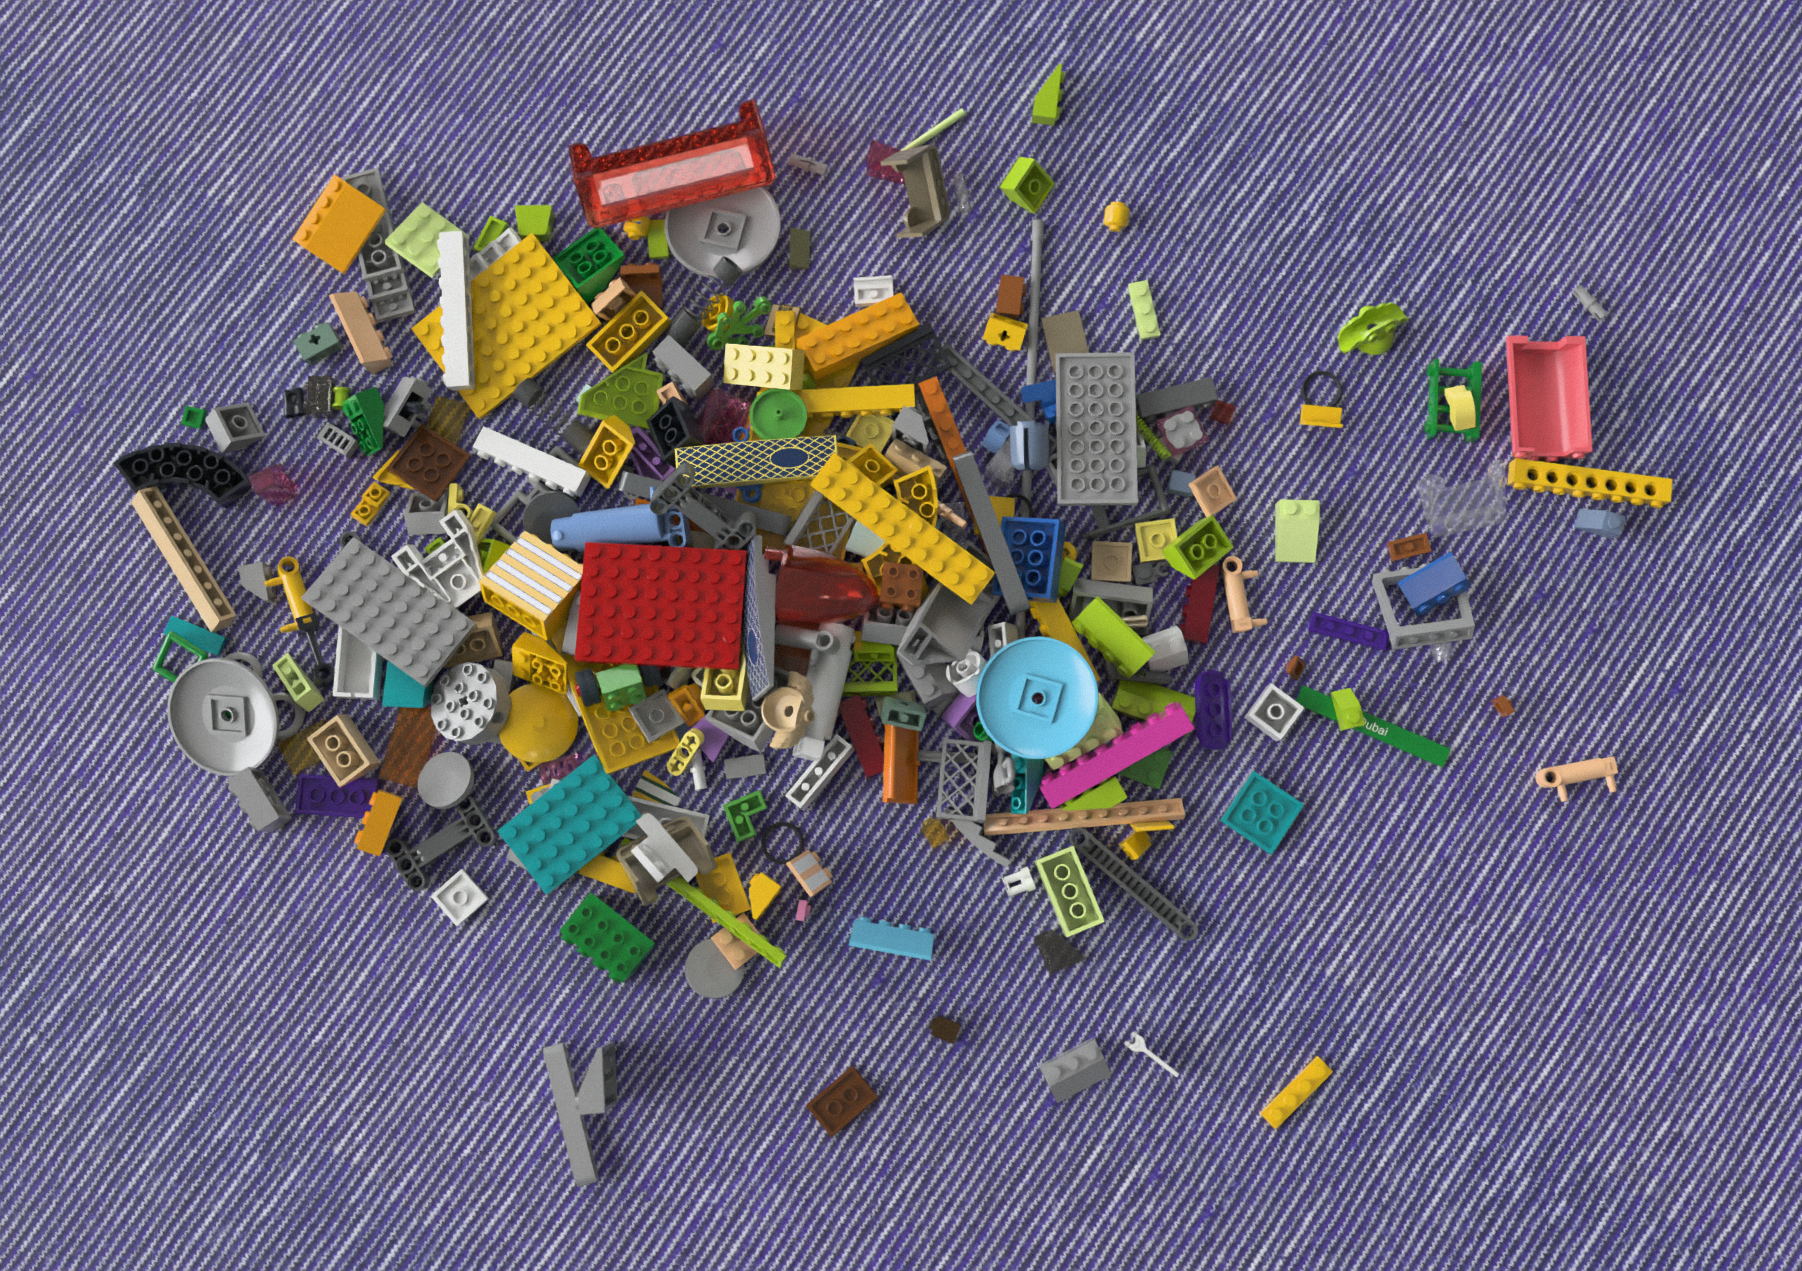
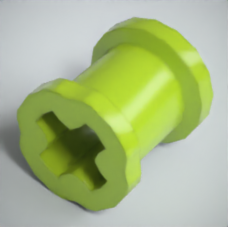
M334 387L335 399L332 408L343 410L342 402L349 398L351 389L347 387Z

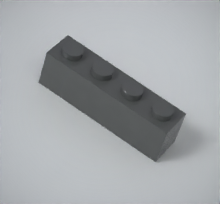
M1209 377L1139 394L1136 398V409L1140 419H1143L1142 421L1151 423L1159 417L1164 416L1167 419L1175 416L1176 413L1194 412L1196 408L1200 407L1202 409H1209L1214 406L1213 404L1216 403L1218 397L1213 379Z

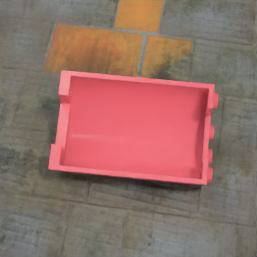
M1508 336L1506 338L1512 455L1516 459L1545 460L1548 463H1556L1558 459L1571 457L1573 459L1585 458V454L1592 452L1585 336H1566L1558 342H1529L1528 336Z

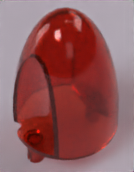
M787 545L784 550L765 548L764 560L781 562L775 598L776 621L797 624L837 623L860 617L876 605L878 600L876 585L863 571L854 565L830 554L795 545Z

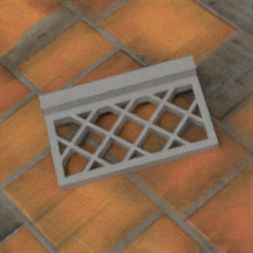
M814 490L782 543L824 568L854 518L852 516L849 517L845 511L834 514L832 501L828 499V501L823 502L825 496ZM828 503L831 515L820 517L818 508L821 504ZM845 514L846 524L842 527H837L834 516ZM832 517L834 528L823 531L821 519ZM818 520L820 532L809 534L808 524L810 521ZM835 530V542L826 544L824 533ZM821 534L823 545L812 547L810 536ZM808 537L810 548L802 550L795 545L800 538ZM824 547L826 556L821 562L815 558L813 550Z
M943 738L936 818L984 824L992 742H973ZM947 744L955 745L960 751L951 757L946 751ZM969 747H978V755L973 759L965 752ZM961 753L969 761L962 768L954 761ZM950 762L958 769L952 776L945 772V766ZM970 764L976 769V774L972 778H969L963 771ZM959 773L967 780L961 787H958L952 780ZM950 781L956 788V791L948 796L943 791V786ZM968 784L975 789L974 794L970 798L961 790ZM959 792L966 801L957 807L950 798ZM947 801L955 809L950 814L941 813V806ZM968 803L973 809V816H964L959 809Z

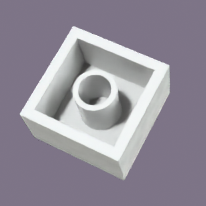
M1270 684L1264 689L1244 718L1275 741H1279L1304 707L1279 688Z

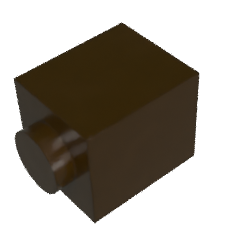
M938 1014L937 1018H932L928 1029L931 1030L930 1035L954 1044L961 1024Z

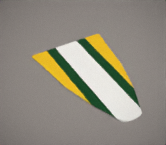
M644 770L632 794L633 797L664 805H678L680 798L672 789L647 770Z

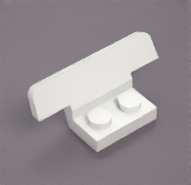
M647 813L636 821L648 837L631 852L653 878L659 882L671 870L676 868L684 879L689 882L697 874V866L652 814Z

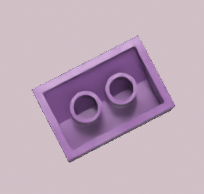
M960 692L940 718L967 741L979 742L980 740L975 737L973 732L974 726L981 722L977 711L976 695L966 697Z

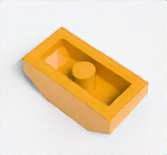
M696 683L683 685L667 694L669 700L688 727L705 716L704 706L700 699L702 690Z

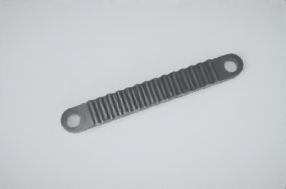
M1083 828L1071 831L1069 841L1075 849L1179 938L1191 941L1197 937L1198 927L1191 919ZM1077 832H1081L1085 836L1082 844H1077L1074 841V835ZM1185 925H1190L1193 928V933L1189 937L1184 936L1182 933Z

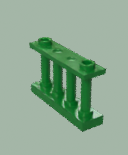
M1435 358L1427 367V376H1429L1428 421H1426L1424 428L1425 433H1427V439H1432L1436 432L1464 434L1466 442H1475L1480 437L1482 362L1474 361L1467 369L1439 367V359ZM1439 375L1459 376L1468 379L1466 390L1471 391L1474 401L1475 427L1455 431L1453 425L1437 424V413L1450 414V406L1438 405V394H1444L1445 389L1452 388L1438 386Z

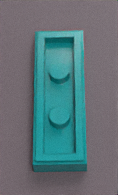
M172 615L163 634L167 635L169 631H174L200 649L220 656L228 639Z

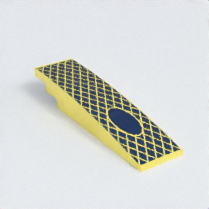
M836 435L676 448V468L682 463L693 465L696 473L691 487H699L701 489L810 479L817 476L833 453L838 455Z

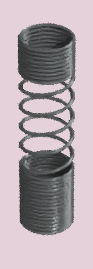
M723 256L713 269L715 275L730 286L723 285L711 275H708L710 279L721 287L724 294L717 293L705 283H702L705 288L715 295L718 300L717 302L707 299L702 293L696 291L699 296L709 303L711 310L701 307L696 301L690 299L693 304L703 311L705 318L697 316L684 306L665 330L666 336L670 335L681 347H685L695 332H697L702 325L701 319H707L705 311H713L711 303H719L717 295H725L723 287L731 288V285L743 273L742 269L731 259Z
M531 378L524 379L515 389L514 397L528 409H534L536 416L542 415V421L549 422L550 429L557 428V435H563L562 439L583 456L595 434L578 419L574 420L564 433L559 434V427L569 419L571 413H567L558 426L551 427L552 420L562 412L563 406L555 411L550 420L544 421V414L554 406L556 400H552L543 413L536 414L537 407L547 399L548 393L541 397L543 389ZM537 402V404H536L535 407L529 408L530 406H532L534 403Z

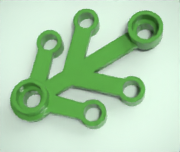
M764 296L757 298L754 302L755 308L741 319L740 316L746 311L747 307L743 301H736L733 305L732 318L725 312L718 315L716 331L710 333L707 338L708 347L711 350H719L726 346V344L749 345L745 336L729 338L733 334H753L756 338L761 337L764 334V329L760 324H755L754 326L745 325L759 314H768L771 310L770 301ZM730 323L729 328L724 331L725 326Z

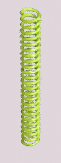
M1136 413V425H1138L1136 429L1139 431V434H1142V437L1151 445V448H1154V451H1156L1161 459H1167L1171 455V453H1168L1169 450H1166L1167 447L1161 444L1162 441H1159V438L1154 436L1152 430H1149L1150 427H1147V424L1142 422L1143 419H1140V416H1137L1138 413Z

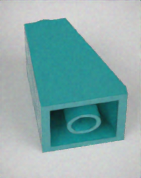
M388 661L382 706L424 708L430 704L433 694V680L425 688Z

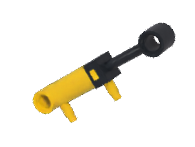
M284 557L278 564L277 574L279 577L265 581V586L273 587L283 584L295 622L281 627L280 631L281 633H288L297 630L298 636L306 634L316 663L313 681L320 687H327L334 679L335 669L323 661L314 634L315 631L319 630L320 626L316 613L313 612L312 606L301 598L305 594L306 588L299 571V563L293 557ZM289 565L293 568V571L286 572L283 567ZM319 672H327L329 674V678H321L319 676Z

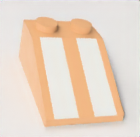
M807 850L786 864L808 895L814 897L832 883L831 878L833 875L827 867L823 869L818 862L821 859L815 851L811 853Z

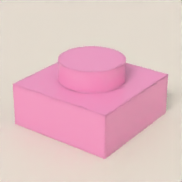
M799 900L796 920L805 921V917L809 918L811 905H808L807 900Z

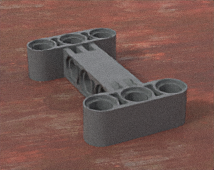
M690 463L679 465L653 492L650 510L654 514L661 515L674 506L716 538L713 549L739 550L756 533L757 516L753 512H744L736 520L732 519L691 487L695 478V467Z
M468 795L465 798H468L471 802L468 809L463 808V801L456 805L461 818L411 849L408 842L403 839H391L387 843L386 850L411 890H426L429 887L430 879L424 868L473 836L477 843L484 847H492L498 842L496 830L475 797ZM479 815L481 818V823L478 826H475L473 824V819L475 816ZM487 832L492 836L489 843H485L483 840V836ZM399 842L402 849L399 853H396L394 846ZM409 859L412 862V867L406 870L404 863ZM418 876L422 878V885L420 887L415 885V879Z

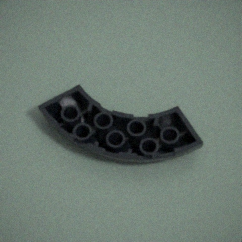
M181 443L147 446L148 448L128 453L113 462L136 494L139 490L157 486L159 490L176 486L193 487L208 493L217 504L224 508H228L243 497L253 484L248 476L233 462L212 450L197 445Z

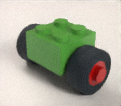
M624 664L596 673L597 681H595L591 668L575 673L578 685L574 686L578 697L582 696L586 707L601 702L598 691L600 688L607 711H617L623 708V706L639 704L642 700H645L646 695L642 680L646 687L660 684L662 679L659 671L662 668L661 666L638 665L637 667V665Z

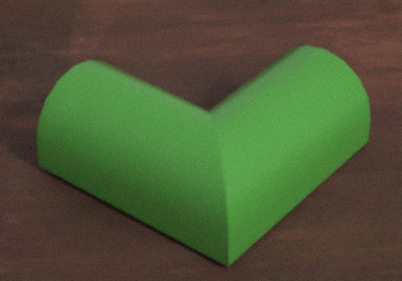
M761 790L723 805L738 843L757 835L749 816L768 809Z

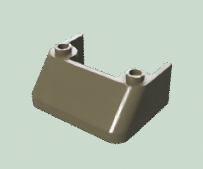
M924 145L896 152L880 162L881 166L892 165L896 172H903L910 208L903 216L906 228L896 234L897 238L923 237L949 219L950 207L939 153L935 145Z

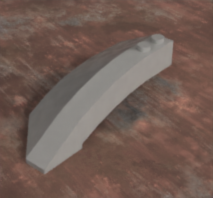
M967 540L959 545L994 571L990 558L971 541ZM995 574L972 605L938 580H935L907 627L897 653L911 665L964 661L976 635L1000 597L992 595Z

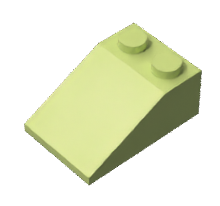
M1280 499L1275 504V562L1315 563L1320 521V501Z

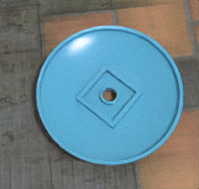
M1047 637L1023 638L1001 648L984 667L976 692L978 715L987 734L1004 750L1028 759L1055 757L1076 746L1090 730L1096 717L1099 700L1097 682L1087 661L1071 646ZM1036 693H1041L1044 696L1041 704L1033 702V696Z

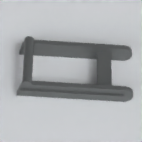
M1155 465L1137 470V478L1146 475L1150 476L1161 509L1110 525L1103 506H1090L1098 529L1083 534V539H1092L1135 525V523L1145 522L1171 513Z

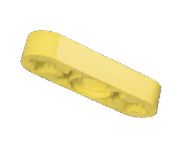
M693 728L683 736L667 762V769L672 775L679 776L688 768L704 742V734L701 730ZM693 736H694V737H695V742H694L693 744H691L690 742L692 741ZM682 748L688 750L689 756L683 754ZM680 760L681 762L679 763L678 768H677V767H676V765H677L676 762H678V761Z

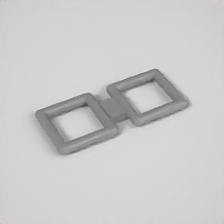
M555 446L550 451L549 455L555 458L558 455L565 462L578 467L579 463L559 446ZM529 477L528 482L535 488L528 496L522 491L517 490L497 512L490 524L491 528L511 544L517 538L501 526L499 522L518 500L527 505L537 494L551 491L542 482H536Z

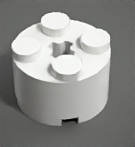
M969 649L964 661H954L951 666H947L946 677L966 697H972L976 695L979 678L988 662L978 652Z

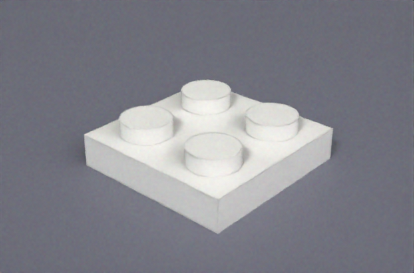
M464 869L458 871L431 895L456 926L461 925L489 900Z

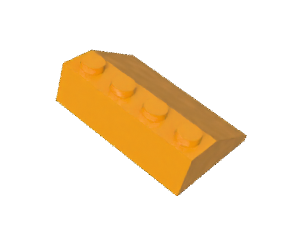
M334 174L293 237V240L345 275L386 212V209Z

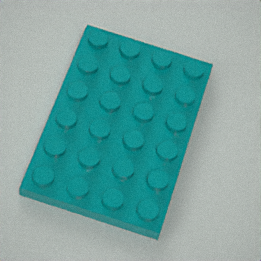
M593 755L497 832L544 893L549 895L637 825L636 821L642 817V814L610 774L606 775L603 765L596 755Z

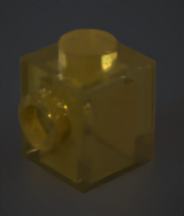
M931 816L922 822L923 826L920 829L932 849L950 839L938 818L933 819Z

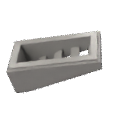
M329 422L326 423L316 437L348 459L351 458L359 446L357 440ZM331 428L332 432L329 434L327 439L323 438L328 432V430ZM337 432L338 435L336 436V438L334 439V441L331 443L330 440L332 439V437H333V436L335 435V433ZM343 436V437H344L343 440L340 442V444H339L338 447H337V446H336L337 442H338L339 439ZM349 440L347 446L344 448V450H342L341 448L344 446L346 441Z

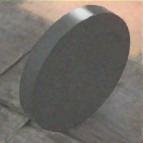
M545 491L534 496L526 505L523 513V525L526 532L537 535L546 544L553 545L551 538L552 520L572 517L574 513H579L580 510L575 501L567 494L559 491Z

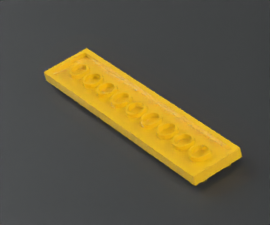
M835 453L832 454L810 484L811 487L970 605L974 603L996 573Z

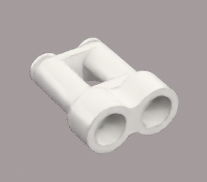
M1028 866L1021 868L1017 873L1002 878L1004 885H1007L1008 890L1006 889L1009 897L1026 890L1030 892L1036 889ZM1018 880H1021L1022 884L1016 885L1011 888L1009 887L1010 883L1016 882Z

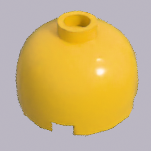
M715 295L709 299L714 302L718 301ZM717 295L719 303H711L713 311H705L707 319H701L702 325L708 330L716 331L717 317L720 313L725 312L732 318L735 301L729 296ZM702 311V316H701V317H702V318H705V314H704L703 311ZM730 323L725 326L724 331L729 328Z

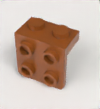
M629 263L625 266H620L622 279L628 283L635 293L638 294L642 290L659 309H662L663 292L660 266L656 265V263H645V265L638 266Z
M885 562L883 565L878 606H882V609L894 610V607L902 608L904 612H914V610H917L920 606L924 570L917 565Z

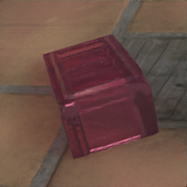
M572 754L538 765L543 785L551 783L552 779L562 780L573 772L569 770L568 761H571L573 771L580 766L578 755ZM561 763H563L565 767L566 773L564 774L562 773V769L560 766ZM554 765L557 767L558 776H555ZM549 767V771L551 774V778L549 779L547 778V774L545 771V768Z

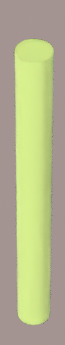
M961 108L900 151L921 146L965 116V111Z

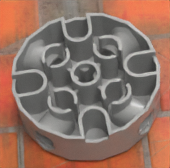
M467 662L455 665L440 677L431 696V717L436 729L445 738L470 745L481 744V742L495 737L507 722L511 708V697L508 696L506 679L496 670L479 664Z

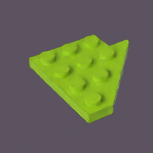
M644 353L582 393L577 414L601 420L615 415L628 426H638L650 431L646 421L658 410L660 397L656 391L662 388L664 374L645 369L648 353Z

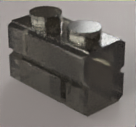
M308 376V382L304 384L307 401H304L303 408L310 418L334 419L335 409L332 408V404L335 399L333 388L336 387V380L332 376Z

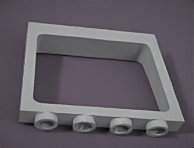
M1423 564L1419 568L1413 569L1402 567L1399 571L1392 572L1389 569H1385L1380 573L1373 574L1372 579L1393 650L1472 639L1475 624L1466 591L1457 594L1461 613L1460 619L1399 626L1384 586L1398 584L1397 582L1428 564Z

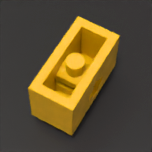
M991 313L983 339L987 340L986 342L991 345L999 344L1005 346V349L1009 351H1020L1028 324ZM1004 330L1007 331V336H1003Z

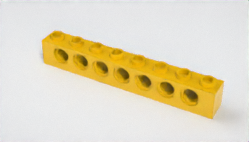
M1514 459L1509 463L1507 485L1514 486V489L1517 490L1531 488L1534 492L1553 491L1555 495L1569 493L1573 497L1578 498L1592 496L1594 500H1604V498H1607L1615 503L1629 501L1632 505H1643L1645 503L1650 504V507L1662 508L1671 502L1673 479ZM1528 472L1533 474L1534 480L1529 479ZM1547 475L1552 476L1553 483L1548 481ZM1567 477L1573 481V486L1568 484ZM1587 480L1592 483V488L1587 486ZM1606 483L1611 485V491L1607 489ZM1626 485L1631 488V493L1627 492ZM1645 488L1650 490V496L1646 494Z

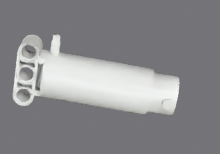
M822 622L817 631H829L840 640V649L833 655L820 652L816 666L811 667L808 664L805 678L813 686L814 702L811 707L814 710L815 719L810 725L806 726V732L800 738L799 744L794 746L792 754L795 757L810 761L821 758L824 749L823 740H830L832 737L852 655L850 647L856 638L854 629L833 622ZM830 639L826 641L825 647L829 645Z

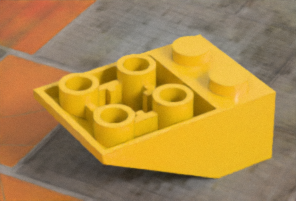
M523 632L512 645L513 675L566 695L568 663L543 638Z

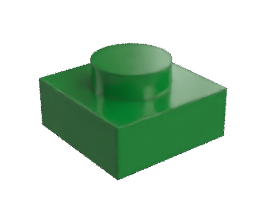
M185 406L181 425L202 430L207 411Z

